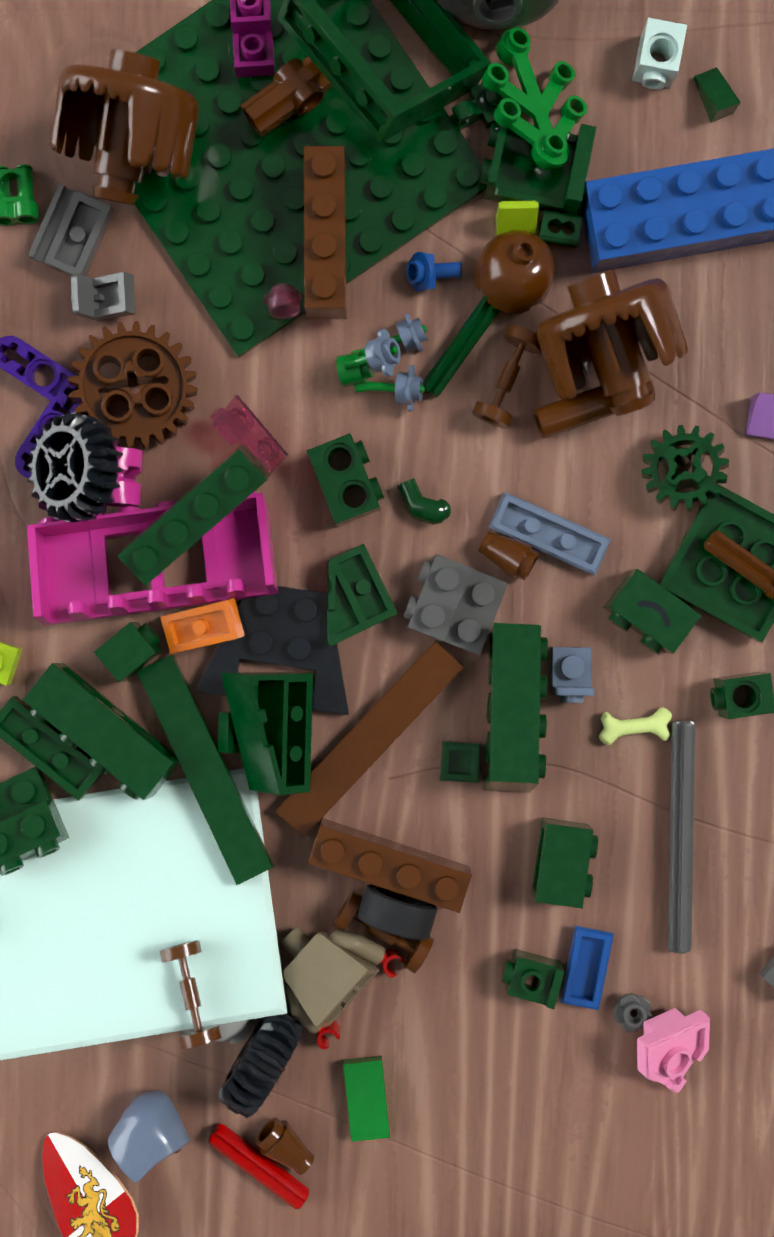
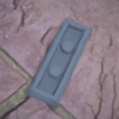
M506 492L503 493L488 529L506 537L532 544L533 549L593 576L596 575L611 542V539Z

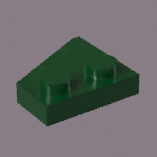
M364 543L327 561L326 642L329 647L398 614Z

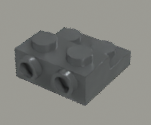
M438 554L435 555L433 561L425 559L417 580L424 583L419 598L411 595L403 615L404 618L410 620L407 627L480 655L508 583Z

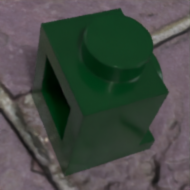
M515 949L512 960L506 959L504 962L501 982L505 983L507 995L555 1009L565 971L559 960ZM528 976H537L539 978L538 983L535 986L526 984L525 980Z

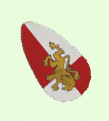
M61 1132L48 1134L43 1142L42 1163L44 1180L49 1200L63 1237H137L139 1232V1213L132 1196L120 1179L85 1144Z

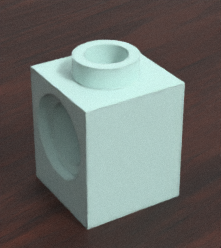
M654 18L647 19L640 36L632 81L640 82L649 89L671 87L679 71L687 25ZM650 53L662 54L666 62L654 60Z

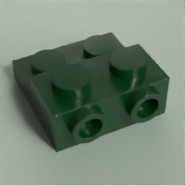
M36 766L0 783V874L4 876L24 867L23 860L34 855H37V858H42L60 849L59 843L70 838L43 773Z

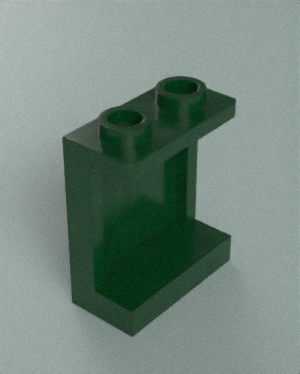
M492 122L487 146L493 147L495 150L492 160L484 159L480 183L487 184L484 199L496 202L536 201L539 202V211L548 210L577 215L583 198L597 127L581 124L577 135L569 133L566 138L570 148V157L567 162L559 168L544 170L534 162L531 156L532 144L510 128H505L497 122Z

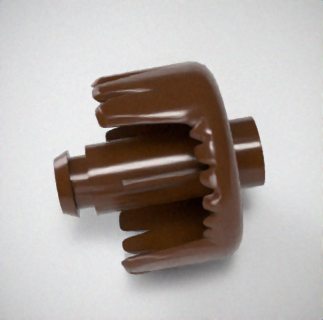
M111 49L108 68L74 64L65 67L60 73L50 146L59 154H61L63 149L65 156L73 158L78 142L79 159L90 161L96 144L93 173L98 174L99 179L98 186L92 185L97 198L134 205L139 198V195L134 194L136 183L142 184L144 168L145 173L148 174L154 168L161 177H167L171 172L173 178L181 176V179L184 180L189 175L199 115V104L191 93L158 80L160 61L130 51Z
M612 269L568 286L574 308L545 319L538 325L536 331L537 339L558 397L566 400V398L572 399L577 396L576 390L584 388L586 383L583 368L588 376L592 361L604 397L611 396L613 405L609 409L616 416L628 414L653 403L654 391L648 392L645 384L651 379L639 343L648 361L658 359L659 355L662 364L665 366H669L674 362L676 353L679 358H682L689 349L667 283L662 279L654 278L621 290L615 270Z

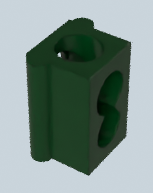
M543 210L538 237L546 244L576 248L578 247L582 215ZM548 226H556L560 232L553 234V232L549 231ZM567 228L572 232V234L567 235L562 231V229Z

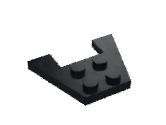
M277 586L278 594L242 599L238 612L245 636L221 642L218 645L195 691L226 696L221 672H239L241 659L316 671L312 710L349 715L338 644L329 647L326 642L327 593Z

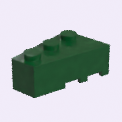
M221 672L249 790L275 795L310 792L313 674L297 672Z

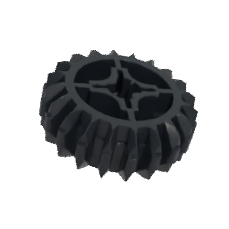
M66 413L62 416H54L52 423L43 425V434L35 435L36 448L30 449L33 459L32 463L27 466L32 469V476L27 482L35 486L32 491V497L39 499V508L45 510L48 516L72 523L95 520L99 513H106V504L115 502L113 490L121 487L117 482L118 473L124 471L118 467V460L123 456L122 453L116 450L119 439L111 435V427L106 426L101 420L93 416L79 413Z
M288 1013L262 1017L221 1085L219 1101L225 1104L227 1109L237 1115L239 1113L245 1118L254 1115L267 1096L270 1095L275 1084H277L278 1079L291 1059L301 1038L302 1024L297 1022Z

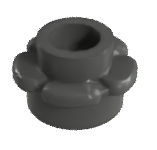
M633 993L625 994L617 1001L614 1008V1018L616 1022L621 1023V1027L625 1031L637 1032L639 1028L644 1029V1021L652 1018L650 1013L652 1006L644 996H638ZM636 1010L637 1014L636 1016H631L630 1012Z

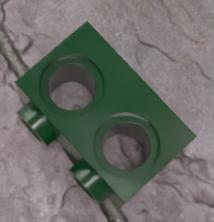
M349 433L306 450L337 527L380 510L378 501L384 499V495L377 478H368L364 464L369 463L370 460L362 440L354 443L352 435ZM346 452L350 455L351 464L346 470L336 471L330 467L329 461L334 453ZM354 487L362 489L366 494L365 502L357 508L349 507L344 503V494L347 490Z

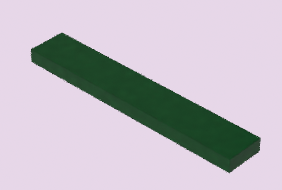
M171 654L138 671L137 674L236 885L273 868V862L221 753L218 752V746L175 656Z

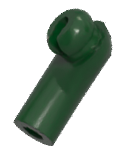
M415 478L397 486L409 514L414 519L434 525L440 524L450 517L451 507L449 503L444 499L436 501L423 497Z

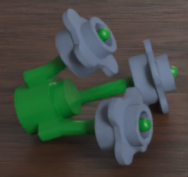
M406 313V319L396 323L398 335L390 337L386 329L378 330V338L368 341L365 348L338 356L336 367L339 380L344 387L354 385L356 393L365 391L395 392L396 403L408 404V412H413L415 401H421L425 391L423 378L416 376L414 365L409 366L408 372H398L396 383L369 382V378L374 377L375 372L382 371L387 377L394 374V367L400 363L401 358L399 343L403 342L407 352L417 348L420 352L424 351L421 342L428 340L425 334L427 326L422 325L420 318L412 320L410 314Z

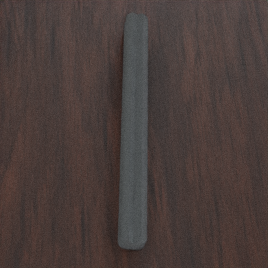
M689 720L673 721L671 736L668 949L679 954L690 952L692 945L695 723Z

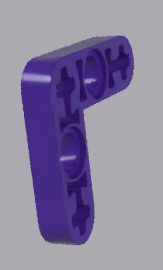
M4 336L0 338V368L50 400L15 456L17 471L22 476L30 478L32 476V469L28 471L30 468L27 465L30 463L26 460L29 455H32L30 449H34L37 446L35 435L43 434V425L50 423L54 416L64 415L57 410L60 406L68 410L73 402L70 400L69 394L72 390L76 391L79 388L73 387L68 383V377L76 376L75 374L20 338ZM8 348L11 350L17 348L16 352L30 363L24 368L14 360L8 362L9 358L4 354ZM50 366L55 372V378L50 385L41 387L35 381L36 371L40 367ZM75 403L69 412L75 413L74 410L80 403Z

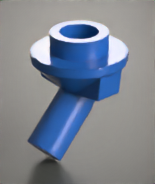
M425 252L414 253L406 266L407 280L413 289L418 292L434 289L436 279L462 278L463 274L462 262L435 263L434 254Z

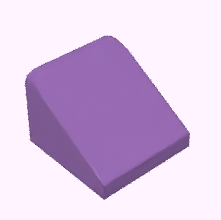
M757 393L750 398L745 431L746 436L774 440V394Z

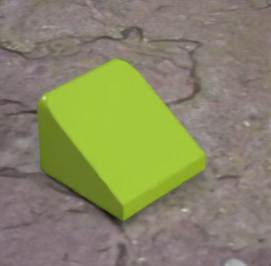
M501 201L496 212V235L511 230H525L536 235L539 202Z

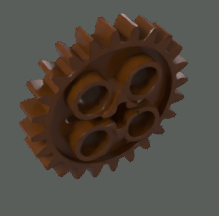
M138 321L134 322L132 331L126 332L122 322H118V333L112 334L106 326L102 327L103 340L100 341L90 335L88 337L92 349L78 348V353L84 361H71V368L79 373V375L68 377V383L79 389L71 392L69 397L71 401L82 402L74 410L75 413L93 416L101 420L103 424L111 427V435L119 439L118 444L121 439H125L128 448L134 447L135 440H141L144 449L148 450L149 438L152 437L160 445H163L164 431L177 436L178 431L174 425L175 421L185 425L188 423V418L182 410L194 411L195 404L186 398L197 395L198 391L197 387L187 384L196 379V371L184 370L191 364V357H178L182 350L181 343L174 344L171 347L168 346L170 333H164L159 339L155 337V325H151L146 333L140 332ZM152 356L159 361L160 365L156 370L146 372L138 366V362L142 357ZM105 363H115L121 368V371L115 378L107 379L99 374V369ZM159 378L168 379V382L166 384H149L151 382L157 381ZM136 379V383L140 385L139 393L131 394V390L126 388L128 387V380ZM102 388L119 389L108 392L105 395H100L98 393V391ZM152 394H161L167 398L168 404L164 409L153 410L147 406L146 400ZM120 400L129 406V410L125 416L113 417L107 412L108 405L113 401Z

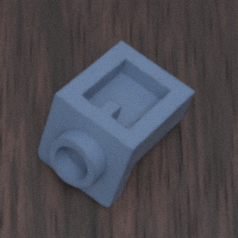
M551 647L550 693L561 695L560 702L584 703V696H594L595 688L591 687L592 648Z

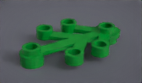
M515 27L504 32L496 44V54L503 63L515 68L522 91L508 81L509 73L499 63H491L482 75V83L487 90L494 93L497 92L504 98L494 110L495 121L502 127L510 128L532 144L531 156L540 168L553 170L563 166L569 159L570 148L566 138L574 124H577L587 113V105L579 96L572 95L568 97L560 108L562 117L553 129L548 114L561 91L565 90L575 78V71L569 63L565 61L557 62L549 72V81L541 94L528 58L531 42L530 36L522 28ZM521 111L532 118L534 126L520 117Z

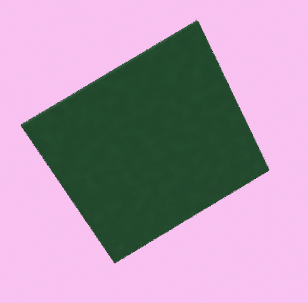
M211 0L135 52L160 61L158 80L191 93L199 104V115L189 175L184 180L181 179V176L173 178L171 172L167 177H161L154 168L149 174L145 173L144 168L142 184L136 183L134 194L139 195L135 206L239 358L306 313L304 292V146H344L347 284L478 196L487 188V184L480 183L483 169L482 163L444 108L379 143L336 89L331 87L325 92L322 101L313 110L304 115H297L295 113L261 138L248 123L240 105L271 84L275 75L236 78L230 0ZM270 0L275 74L287 62L296 58L303 61L308 57L277 19L284 0ZM341 0L322 9L400 104L430 88L371 0Z

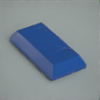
M575 925L560 999L561 1003L599 1010L614 933Z

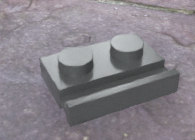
M59 183L28 256L32 260L44 263L48 267L69 276L77 274L86 276L113 216V208L76 190H70Z

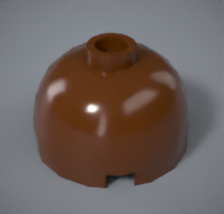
M511 230L496 235L486 244L481 252L474 270L475 285L478 291L480 288L482 289L483 293L488 297L487 302L492 307L506 313H525L530 311L531 307L540 305L549 293L555 275L554 258L547 244L537 235L528 231Z

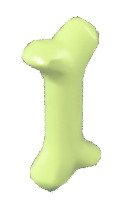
M661 707L649 717L619 720L613 718L608 712H604L600 718L604 728L599 734V740L606 745H611L620 736L650 732L666 741L670 736L667 724L671 720L672 714L668 709Z

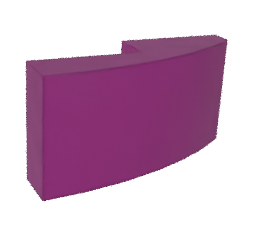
M230 0L236 78L275 75L270 0Z

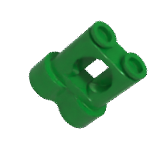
M20 164L14 169L0 166V226H11L16 223L30 225L39 222L38 204L34 202L32 166ZM17 179L18 196L10 197V180Z

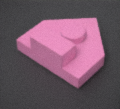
M673 1008L644 1021V1035L637 1038V1069L647 1079L653 1082L657 1081L676 1093L680 1092L687 1082L683 1077L695 1059L701 1062L709 1050L710 1017L702 1010L684 1016L676 1008Z

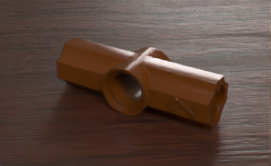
M309 57L303 61L296 58L287 62L277 71L271 84L240 106L250 126L262 138L295 113L297 115H304L313 110L322 101L325 92L333 86Z

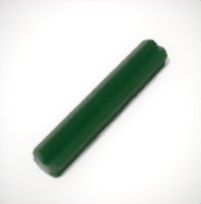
M486 295L483 296L424 379L423 386L425 387V392L435 398L439 397L499 313V309L492 307L487 302L488 297Z

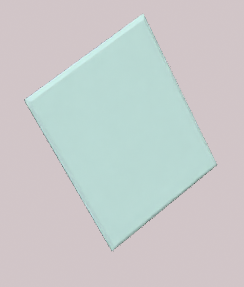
M244 768L230 770L229 772L264 843L258 792L249 790ZM187 778L165 781L153 797L144 801L140 797L138 800L131 798L121 789L86 794L79 801L73 796L54 799L70 838L59 843L60 849L42 858H37V855L23 860L24 867L4 876L0 874V1060L194 1029L190 1010H185L179 981L183 980L179 961L177 959L162 963L159 950L194 940H199L202 952L187 956L186 959L190 976L196 979L202 1005L198 1007L202 1027L287 1013L268 870L236 885Z

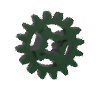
M678 425L677 435L674 436L667 430L662 431L664 440L662 443L655 440L650 442V447L654 454L643 455V462L651 466L641 470L642 478L652 479L646 484L647 492L658 491L656 503L659 505L666 499L670 500L672 511L677 509L679 503H685L687 512H692L693 502L696 501L705 508L708 506V494L717 498L720 496L721 490L716 483L725 484L728 480V475L719 471L729 467V459L719 458L724 453V445L712 446L714 441V434L712 432L704 438L700 437L699 426H695L691 434H685L683 425ZM680 445H691L689 448H675ZM707 455L712 463L711 476L707 474V471L701 465ZM660 461L669 469V473L665 476L663 482L658 475ZM688 463H692V473L684 471L681 475L678 474V464L685 467ZM685 488L695 489V491L688 493L679 492L680 489Z

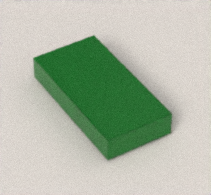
M382 1056L345 1059L343 1061L351 1142L390 1138Z

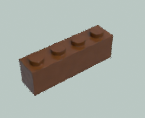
M304 146V292L307 319H347L346 158L344 146Z
M324 818L322 819L308 864L457 913L461 911L472 877L470 867Z

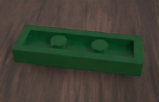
M12 696L0 711V738L78 801L83 799L103 773L90 764L91 756L81 748L75 750L65 744L59 737L62 732L51 723L45 725L39 722L30 714V706L17 696Z

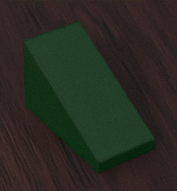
M717 67L693 77L710 122L734 114L741 102Z

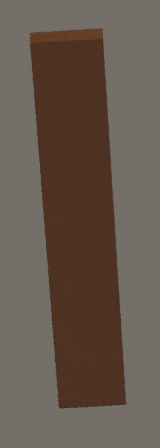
M434 641L311 772L310 792L290 794L275 812L304 838L464 667Z

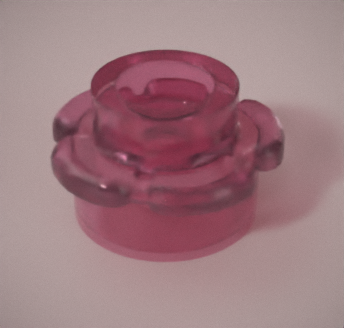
M278 284L273 286L271 292L264 296V303L268 304L270 316L278 319H288L299 314L303 296L301 292L294 290V287L289 284Z

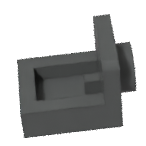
M120 272L97 278H90L80 274L71 276V301L75 315L95 321H103L136 314L134 277L132 274Z

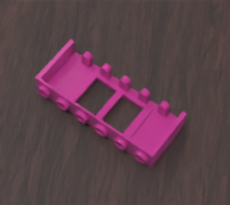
M254 491L202 537L207 582L166 588L164 571H162L151 581L152 590L111 595L106 538L140 534L176 501H163L156 504L155 508L147 509L126 506L119 508L117 513L104 515L99 513L95 520L78 521V523L47 517L41 519L39 524L27 525L33 617L43 625L49 626L209 604L230 598L238 600L278 594L269 507L264 494Z

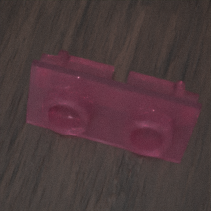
M238 395L231 400L225 409L221 407L211 415L210 418L214 422L213 428L217 429L230 445L236 442L240 445L244 443L268 470L270 475L288 456V453Z

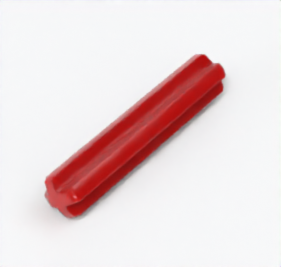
M219 1124L215 1127L209 1137V1145L294 1209H300L309 1196V1189L268 1157L262 1155L260 1151L224 1124Z

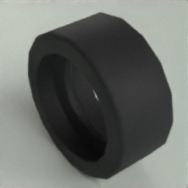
M372 884L366 886L358 910L359 919L366 924L384 932L413 940H426L429 938L437 914V908L433 904Z

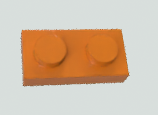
M235 598L160 617L170 654L245 636Z

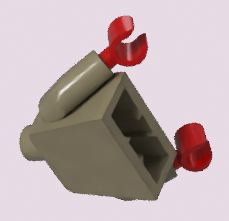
M299 927L295 928L282 942V945L294 957L282 973L287 982L285 991L289 1012L310 1033H317V1044L321 1049H328L329 1040L324 1034L331 1033L335 1035L336 1039L340 1040V1027L335 1020L379 972L375 965L380 963L384 973L388 977L393 978L397 976V973L387 967L388 962L392 959H398L405 963L404 958L399 951L395 949L385 951L384 947L363 935L336 930L332 933L319 932L310 940Z

